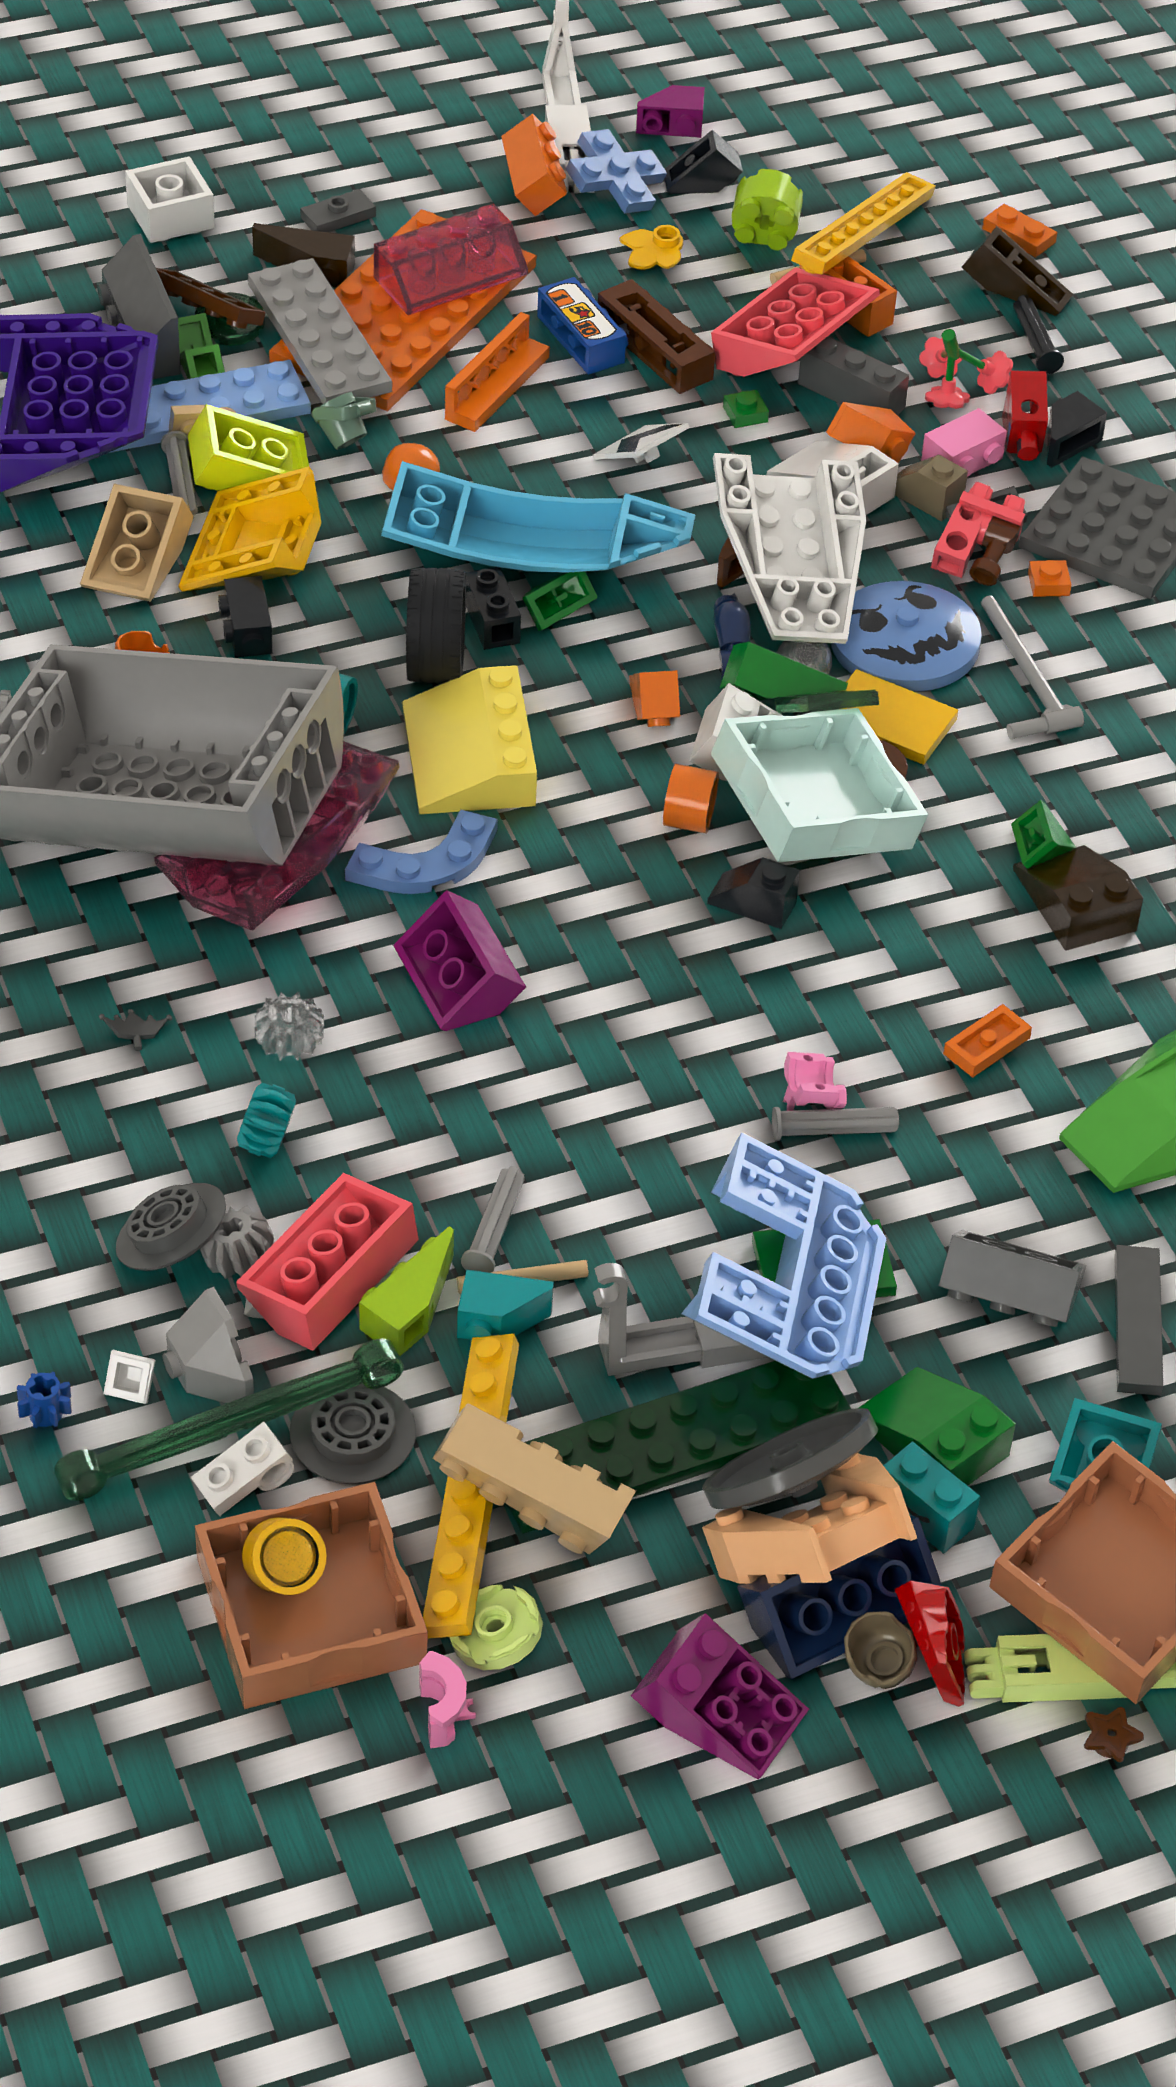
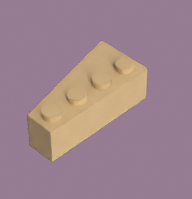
M467 1403L459 1412L432 1458L441 1464L439 1468L444 1474L460 1482L466 1479L481 1488L479 1493L485 1499L499 1506H503L504 1503L520 1512L518 1516L524 1523L538 1530H542L544 1527L560 1536L558 1542L574 1553L582 1554L584 1551L590 1555L610 1538L636 1490L622 1483L617 1491L606 1486L599 1479L601 1472L586 1464L583 1467H579L576 1465L568 1466L562 1463L563 1458L559 1454V1450L544 1442L531 1441L529 1445L522 1442L521 1440L524 1435L521 1430Z

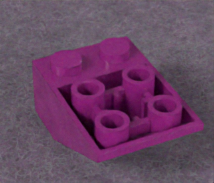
M706 1613L679 1629L630 1695L666 1729L756 1779H760L809 1710L807 1706Z

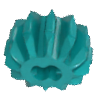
M265 1083L258 1085L249 1102L237 1136L239 1147L247 1149L249 1153L257 1156L263 1155L269 1158L275 1156L281 1146L296 1105L295 1094L285 1091V1088L274 1084L273 1086Z

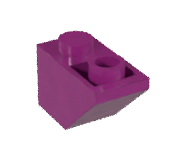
M671 85L637 103L636 134L701 138L705 87Z

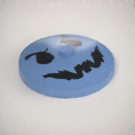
M890 581L870 585L855 592L848 640L846 644L831 643L835 657L849 673L853 674L858 669L913 692H922L947 686L967 674L978 659L982 635L979 620L973 610L954 594L925 583Z

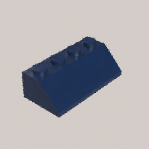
M910 1515L917 1539L910 1541L898 1538L831 1571L832 1580L827 1583H802L798 1574H785L786 1580L781 1583H768L766 1575H763L751 1584H740L737 1586L753 1631L787 1678L793 1679L844 1654V1637L851 1623L867 1612H890L902 1624L907 1623L908 1620L894 1590L908 1581L942 1586L918 1517Z

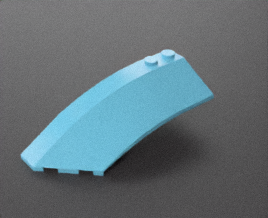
M402 461L387 509L381 536L452 558L494 567L533 572L569 573L609 570L688 544L692 535L695 514L627 493L624 494L623 498L583 499L508 491L472 483Z

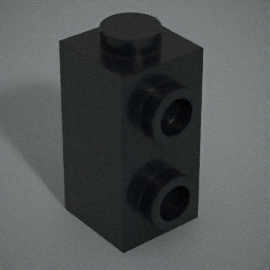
M501 567L465 572L466 608L483 649L520 644L521 614Z
M262 576L224 579L225 595H218L220 618L227 617V620H223L225 643H232L235 658L273 654L272 625Z

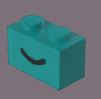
M913 1441L883 1465L900 1486L909 1515L919 1518L926 1540L943 1554L974 1529L980 1495Z

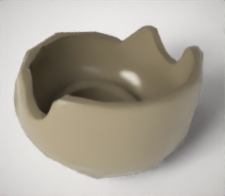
M890 1612L865 1613L851 1623L844 1637L845 1657L849 1668L858 1679L871 1687H880L882 1689L896 1687L910 1677L918 1660L916 1641L913 1639L912 1631L898 1621Z

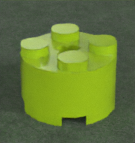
M760 169L757 175L750 176L747 179L744 176L737 186L731 215L732 226L735 230L734 236L739 242L768 245L771 249L779 251L786 248L787 243L793 239L799 226L803 191L801 189L798 190L791 182L792 177L774 169Z

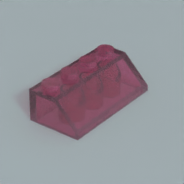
M495 204L483 206L479 209L374 243V278L407 315L528 275V267L512 222Z

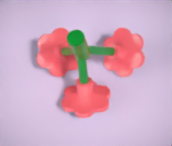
M952 329L943 331L941 339L937 337L927 339L924 346L925 350L919 355L920 364L927 367V373L930 377L939 378L942 375L946 376L942 378V386L932 387L931 391L925 394L926 401L933 402V405L938 408L951 407L958 409L962 408L964 403H968L970 400L968 393L962 392V389L956 387V379L953 377L958 371L957 364L962 359L977 367V370L980 372L977 383L988 394H994L998 388H1003L1007 385L1009 372L1013 368L1012 359L1008 358L1003 351H997L992 357L979 360L961 350L955 331Z

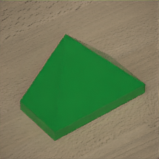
M585 571L561 573L532 587L522 597L538 631L549 627L598 598Z
M1042 800L1038 801L1011 823L1022 864L1027 869L1077 848Z

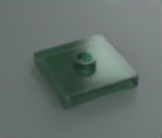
M875 689L837 691L778 697V699H775L776 711L779 713L826 711L879 705L878 691H875Z

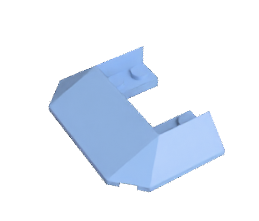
M741 1133L711 1193L720 1197L721 1203L785 1234L776 1280L773 1282L713 1252L704 1264L697 1295L681 1314L812 1379L859 1366L863 1361L886 1243L885 1235L878 1224L872 1226L869 1224L860 1210L864 1203L854 1189Z

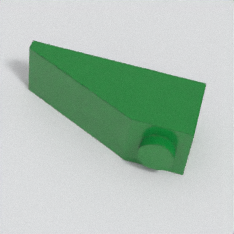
M744 642L733 645L720 688L724 689L730 683L756 700L762 701L845 691L848 683L751 642Z

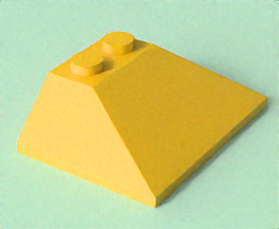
M310 466L217 491L178 585L180 590L184 592L224 586V579L262 576V580H267L284 575L292 576L304 571L322 523L314 474Z

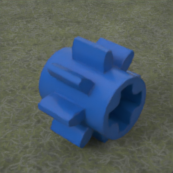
M55 1372L32 1373L26 1386H17L19 1418L29 1416L33 1423V1428L38 1426L49 1427L52 1425L56 1427L63 1414L72 1413L70 1383L63 1382L60 1384Z

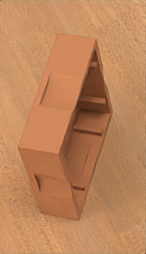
M1112 1441L1071 1483L1070 1488L1060 1502L1051 1510L1038 1517L995 1560L989 1587L1134 1704H1137L1176 1662V1494L1162 1478Z
M375 1482L313 1496L298 1504L284 1508L256 1510L195 1525L197 1560L244 1709L417 1666L427 1654L428 1631L409 1577L405 1574L396 1557L393 1532ZM271 1518H291L304 1521L318 1531L324 1541L327 1558L324 1572L315 1585L299 1594L283 1595L266 1591L251 1581L243 1566L242 1551L247 1536L259 1523Z

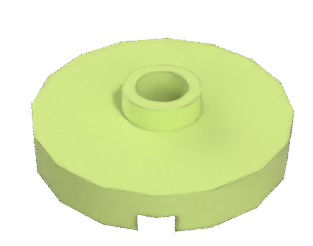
M490 1585L479 1589L471 1635L450 1637L456 1655L466 1665L481 1670L503 1669L518 1663L532 1652L541 1638L543 1621L535 1599L524 1589L513 1586L515 1590L510 1588L504 1589L502 1585Z

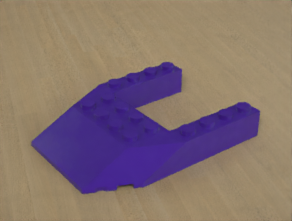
M91 313L0 315V372H8L0 415V492L74 468L144 438L159 342L158 335L146 331H136L131 326L122 323L115 327L103 323L100 316Z

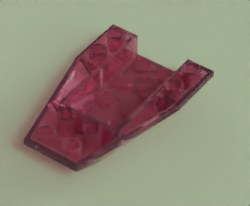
M343 741L341 768L282 866L164 854L154 857L155 864L192 907L253 931L325 869L353 838L373 812L400 768L399 761Z

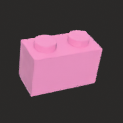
M978 408L925 433L921 461L941 455L968 470V477L972 473L1003 459L1007 430Z

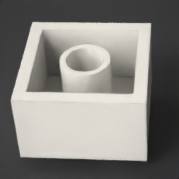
M190 156L125 171L127 205L150 243L166 241L170 238L187 234H197L201 231L215 228L213 193Z

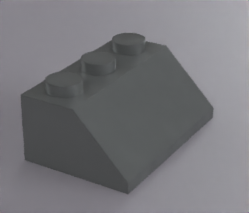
M960 1230L952 1235L939 1286L949 1289L947 1296L972 1303L975 1296L991 1301L989 1308L1014 1315L1017 1308L1033 1313L1031 1320L1057 1327L1058 1321L1067 1322L1070 1319L1087 1265Z

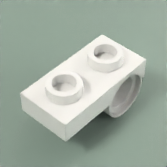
M262 1422L191 1476V1479L214 1511L221 1516L257 1487L263 1491H270L284 1484L291 1477L294 1471V1464L291 1462L293 1459L265 1422Z

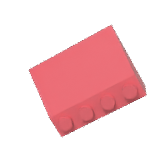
M795 267L711 332L713 350L716 356V369L732 373L735 376L745 377L796 362L880 295L879 289L824 274H811Z

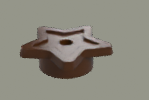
M1118 1707L1108 1715L1088 1712L1085 1715V1720L1092 1731L1084 1744L1086 1750H1095L1103 1757L1114 1758L1117 1762H1123L1128 1746L1144 1740L1143 1732L1127 1723L1126 1711L1123 1707ZM1114 1731L1116 1735L1110 1736L1107 1732Z

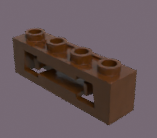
M633 279L598 293V304L608 311L612 320L618 326L627 323V329L629 330V334L626 332L628 338L627 348L676 392L682 394L713 380L716 356L712 347L701 340L688 326H685ZM666 359L671 362L670 367L672 369L677 368V376L666 368Z

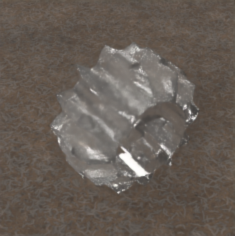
M281 992L278 1000L266 998L263 1007L258 1008L255 1015L254 1031L257 1044L262 1045L265 1055L277 1053L280 1061L286 1056H293L298 1061L301 1053L313 1055L316 1045L322 1044V1039L324 1038V1015L322 1014V1009L316 1008L313 998L302 1000L299 992L293 997H286Z

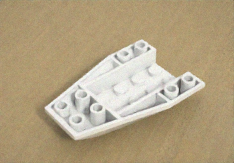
M714 453L713 463L720 517L772 640L846 644L866 526L858 462L822 460L815 478L755 475L752 471L751 455Z

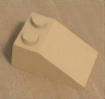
M113 484L80 582L81 587L151 602L182 552L194 517L182 497Z

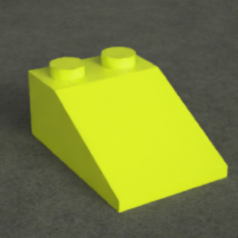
M208 404L205 405L188 433L194 482L196 485L206 489L221 491L309 466L304 433Z

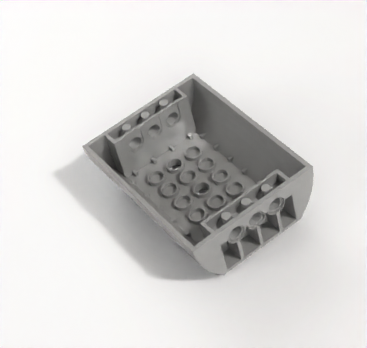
M50 644L0 714V839L282 866L341 768L344 712L338 666Z

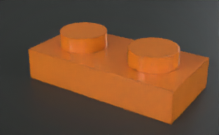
M1006 204L1001 205L983 219V230L991 233L998 226L1023 250L1035 258L1056 243L1057 231Z
M1002 1004L947 1041L943 1054L973 1078L1030 1039L1032 1027Z

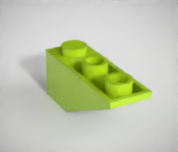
M449 1226L437 1237L429 1238L416 1255L407 1262L398 1264L390 1277L377 1288L372 1287L367 1290L359 1302V1329L398 1358L429 1332L454 1256L453 1228Z

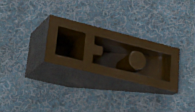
M253 223L254 256L277 267L294 263L298 260L313 258L331 287H338L352 274L355 266V236Z
M998 226L979 244L962 265V268L986 290L1018 301L1019 296L1025 295V298L1032 299L1036 309L1057 316L1073 296L1071 291Z

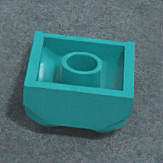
M1074 1398L1049 1483L1067 1492L1071 1483L1112 1441L1150 1469L1162 1423Z

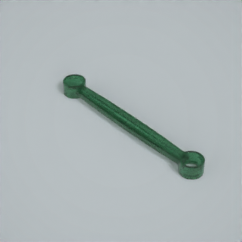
M384 1338L375 1339L362 1345L354 1353L350 1361L234 1400L98 1455L88 1449L73 1451L57 1462L54 1474L63 1495L67 1499L74 1501L84 1500L97 1494L105 1486L108 1478L221 1440L237 1431L248 1430L260 1425L262 1422L276 1419L362 1383L370 1389L388 1386L401 1376L404 1364L392 1341Z

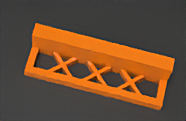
M520 312L445 386V420L476 432L549 358L550 346L529 338L530 315Z

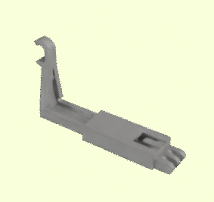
M605 1263L594 1268L599 1283L605 1285L614 1282L608 1288H598L593 1292L597 1307L602 1308L598 1343L608 1376L700 1361L702 1368L768 1358L686 1316L627 1326L628 1282L623 1267L617 1263Z

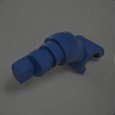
M735 593L719 597L713 607V620L720 647L719 658L721 661L722 678L733 645L750 642L751 637L749 613L745 606L739 602Z

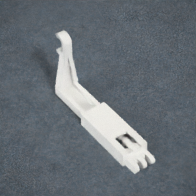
M555 0V10H553L554 21L542 67V82L546 99L545 121L550 124L556 134L554 142L561 154L559 162L566 174L564 182L567 193L569 185H573L574 193H581L566 171V167L570 159L587 157L577 141L582 132L591 131L587 105L581 104L568 28L569 0ZM563 147H570L569 160L564 159Z

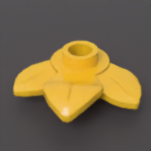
M660 225L654 231L639 229L626 233L619 238L622 244L633 250L628 259V265L632 268L645 270L658 265L664 269H669L677 265L681 260L680 250L683 247V237L675 226Z

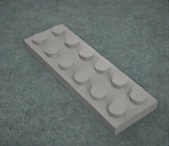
M313 258L248 273L249 287L322 404L348 392H352L354 397H374L392 392L391 378Z

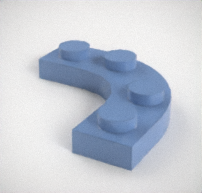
M460 809L447 837L440 845L427 852L415 854L398 853L358 843L345 868V880L383 891L402 894L432 892V886L450 880L456 884L469 876L482 862L497 832L498 819Z

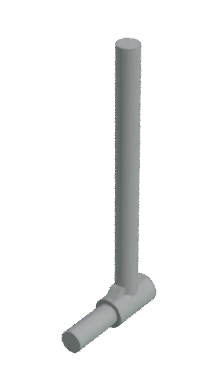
M993 596L983 598L981 601L983 609L1046 708L1041 717L1008 724L1006 728L1008 737L1015 739L1042 732L1050 734L1082 727L1084 725L1082 709L1079 706L1073 707L1060 703Z

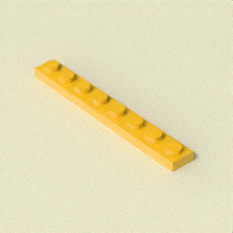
M908 172L904 173L794 249L791 261L801 265L802 269L808 273L824 274L932 198L936 185Z
M515 1334L472 1338L459 1412L469 1403L503 1422H507L519 1343ZM449 1476L447 1477L423 1619L428 1631V1639L468 1636L472 1633L493 1503L481 1496L479 1493L481 1488L466 1479L460 1482Z

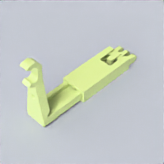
M1048 1634L998 1636L995 1647L971 1648L964 1652L965 1664L969 1666L966 1669L967 1679L971 1682L969 1684L970 1696L973 1698H1002V1703L1127 1698ZM1176 1662L1151 1689L1176 1688ZM1028 1667L1029 1672H1035L1036 1667H1047V1669H1050V1672L1018 1673V1668Z

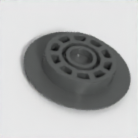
M189 1183L166 1187L151 1194L135 1207L122 1227L116 1241L117 1257L127 1267L143 1271L166 1268L190 1257L201 1249L219 1229L226 1211L223 1193L211 1184Z
M341 1381L319 1388L300 1403L293 1414L290 1424L291 1445L301 1463L314 1474L326 1480L343 1484L367 1483L389 1475L407 1459L416 1438L414 1416L404 1400L390 1389L367 1381Z

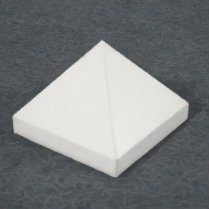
M112 1350L103 1394L147 1404L156 1360Z

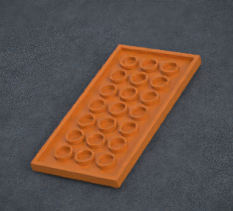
M421 209L346 278L334 291L392 380V392L371 397L375 398L376 407L388 412L536 267L537 255ZM282 339L269 350V362L291 360L296 373L305 376Z

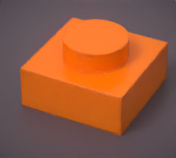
M1066 560L1029 561L1028 575L1033 597L1070 596L1072 584Z

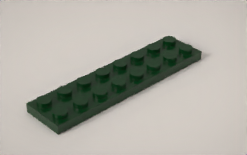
M772 1361L524 1443L529 1445L531 1441L544 1442L559 1450V1454L563 1458L562 1463L568 1466L576 1465L579 1467H583L586 1464L601 1472L599 1479L603 1484L617 1491L622 1483L636 1490L633 1496L635 1497L717 1470L737 1456L785 1431L826 1415L849 1410L851 1407L832 1374L812 1379L784 1364ZM509 1506L522 1534L536 1530L519 1518V1511Z

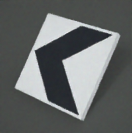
M688 423L645 425L598 451L593 456L594 459L634 458L636 463L646 459V462L649 463L660 457L658 445L690 427Z

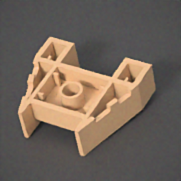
M857 1453L841 1467L821 1479L826 1496L820 1499L821 1505L809 1511L805 1509L796 1510L784 1515L780 1519L745 1510L742 1507L727 1508L718 1512L715 1515L716 1520L703 1526L702 1529L719 1577L739 1584H751L757 1578L766 1575L768 1583H781L786 1580L785 1574H798L802 1583H827L832 1580L831 1571L898 1538L910 1541L917 1539L900 1486L878 1458Z

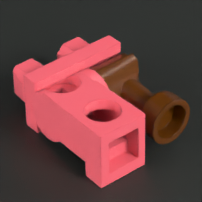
M975 482L969 492L963 491L959 503L954 509L934 549L931 568L962 578L977 543L986 547L983 557L975 559L969 574L980 584L987 586L995 585L1001 574V568L998 565L1003 553L1008 554L1013 550L1021 534L1025 517L1023 513L1025 500L1011 494L1007 495L1003 505L990 501L993 489L990 486Z

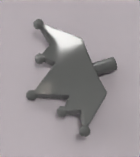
M133 1009L128 1010L129 1015L125 1021L120 1019L117 1014L114 1015V1020L106 1018L104 1014L99 1015V1019L103 1020L118 1038L133 1039L136 1051L142 1050L141 1039L155 1038L165 1023L172 1020V1016L169 1014L166 1018L159 1021L153 1019L152 1015H148L147 1020L144 1021L134 1014Z

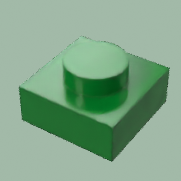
M757 389L724 395L723 408L734 428L768 422L769 410Z

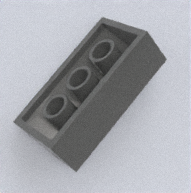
M141 234L133 235L102 268V284L97 286L99 300L102 306L107 305L106 312L110 325L117 326L119 323L131 326L136 331H146L158 335L159 342L153 379L179 375L181 371L178 317Z

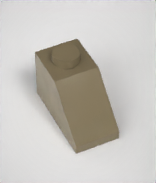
M936 455L909 465L897 474L895 496L943 521L947 518L945 513L946 506L959 503V499L963 491H965L968 470L941 455Z

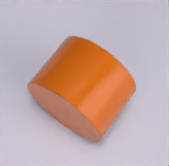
M675 764L671 772L665 798L663 825L707 834L716 803L719 772Z

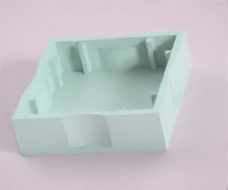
M859 708L814 711L797 716L764 715L727 718L723 722L711 752L713 759L778 863L913 849L928 816V813L905 778L889 761L882 743Z

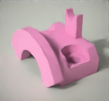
M787 1053L784 1063V1076L788 1086L783 1102L787 1103V1111H794L795 1104L797 1106H805L808 1103L823 1104L827 1109H843L846 1106L845 1085L834 1086L833 1083L835 1064L833 1057H825L824 1054Z
M429 1651L419 1662V1688L421 1697H431L440 1701L428 1707L430 1748L448 1746L455 1740V1721L476 1719V1713L468 1710V1707L473 1705V1698L466 1699L467 1682L461 1669L449 1657Z

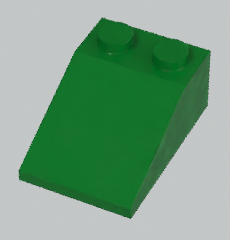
M919 1367L914 1368L859 1407L868 1409L871 1412L878 1427V1432L874 1438L894 1456L913 1441L967 1486L1010 1455L1015 1422L984 1395Z

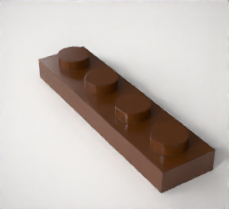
M156 268L168 296H181V302L189 306L198 308L203 306L205 307L204 313L217 318L226 317V323L237 328L247 329L248 324L263 325L265 311L176 270Z

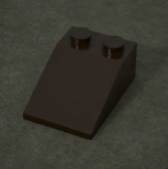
M1079 846L1074 850L1029 869L1022 862L1013 865V871L1065 951L1137 931L1143 896L1125 870L1087 846Z

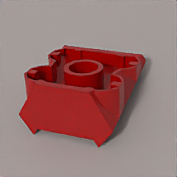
M908 1581L894 1589L943 1701L960 1707L964 1705L965 1675L962 1664L965 1637L960 1611L949 1587Z

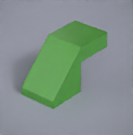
M206 313L178 318L180 363L187 378L191 379L207 374L225 372L219 344L213 345Z

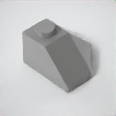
M214 1287L206 1289L166 1333L167 1353L163 1354V1362L169 1376L172 1379L178 1377L186 1393L247 1409L254 1406L253 1376L248 1361L242 1362L241 1352L235 1339L239 1335L233 1318Z

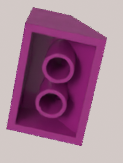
M448 890L393 945L439 1028L444 1031L500 1015L526 988L478 904Z

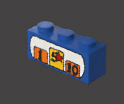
M575 277L538 288L537 317L588 375L625 363V348L628 346L625 330L612 320L608 311L597 303L592 297L591 292L584 288Z

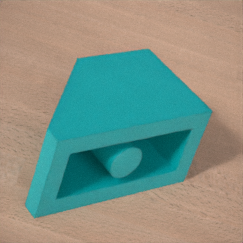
M466 1270L457 1313V1338L472 1341L474 1337L515 1334L516 1336L545 1320L552 1314L554 1282Z

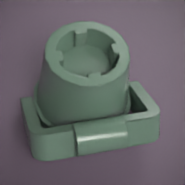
M348 392L333 398L319 407H315L311 415L316 424L320 425L334 448L340 450L359 441L368 434L361 416L376 412V400L371 397H354L352 392Z

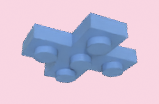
M609 129L582 132L577 142L587 157L570 159L566 167V171L580 192L609 190L624 214L652 210L656 199L646 185L663 183L667 172L653 151L642 150L624 153Z

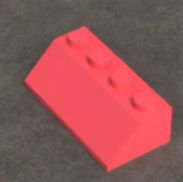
M343 1173L236 1281L237 1288L278 1335L314 1351L354 1309L365 1292L374 1287L419 1240L413 1203Z

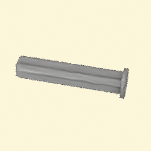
M171 431L162 437L161 448L167 455L173 496L182 497L191 513L195 515L198 513L188 456V435L181 431Z
M773 1107L772 1132L775 1141L780 1140L781 1136L895 1132L899 1126L898 1110L894 1107L780 1111L779 1107Z
M510 1166L509 1169L503 1168L501 1170L470 1250L465 1251L461 1257V1264L465 1270L488 1273L494 1271L496 1251L525 1180L524 1174L518 1171V1167Z

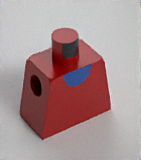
M1010 371L1002 414L1003 428L1007 430L1005 448L1008 453H1017L1021 460H1033L1038 457L1043 449L1048 425L1046 371ZM1023 402H1030V413H1025L1021 409Z

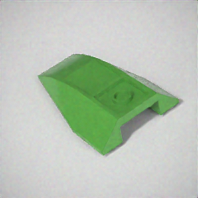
M1176 1030L1160 1038L1060 1133L1059 1139L1113 1193L1176 1175Z

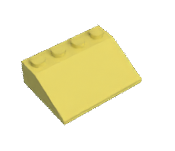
M517 665L478 668L459 678L452 679L402 701L419 815L459 812L460 809L477 811L536 806L537 770Z

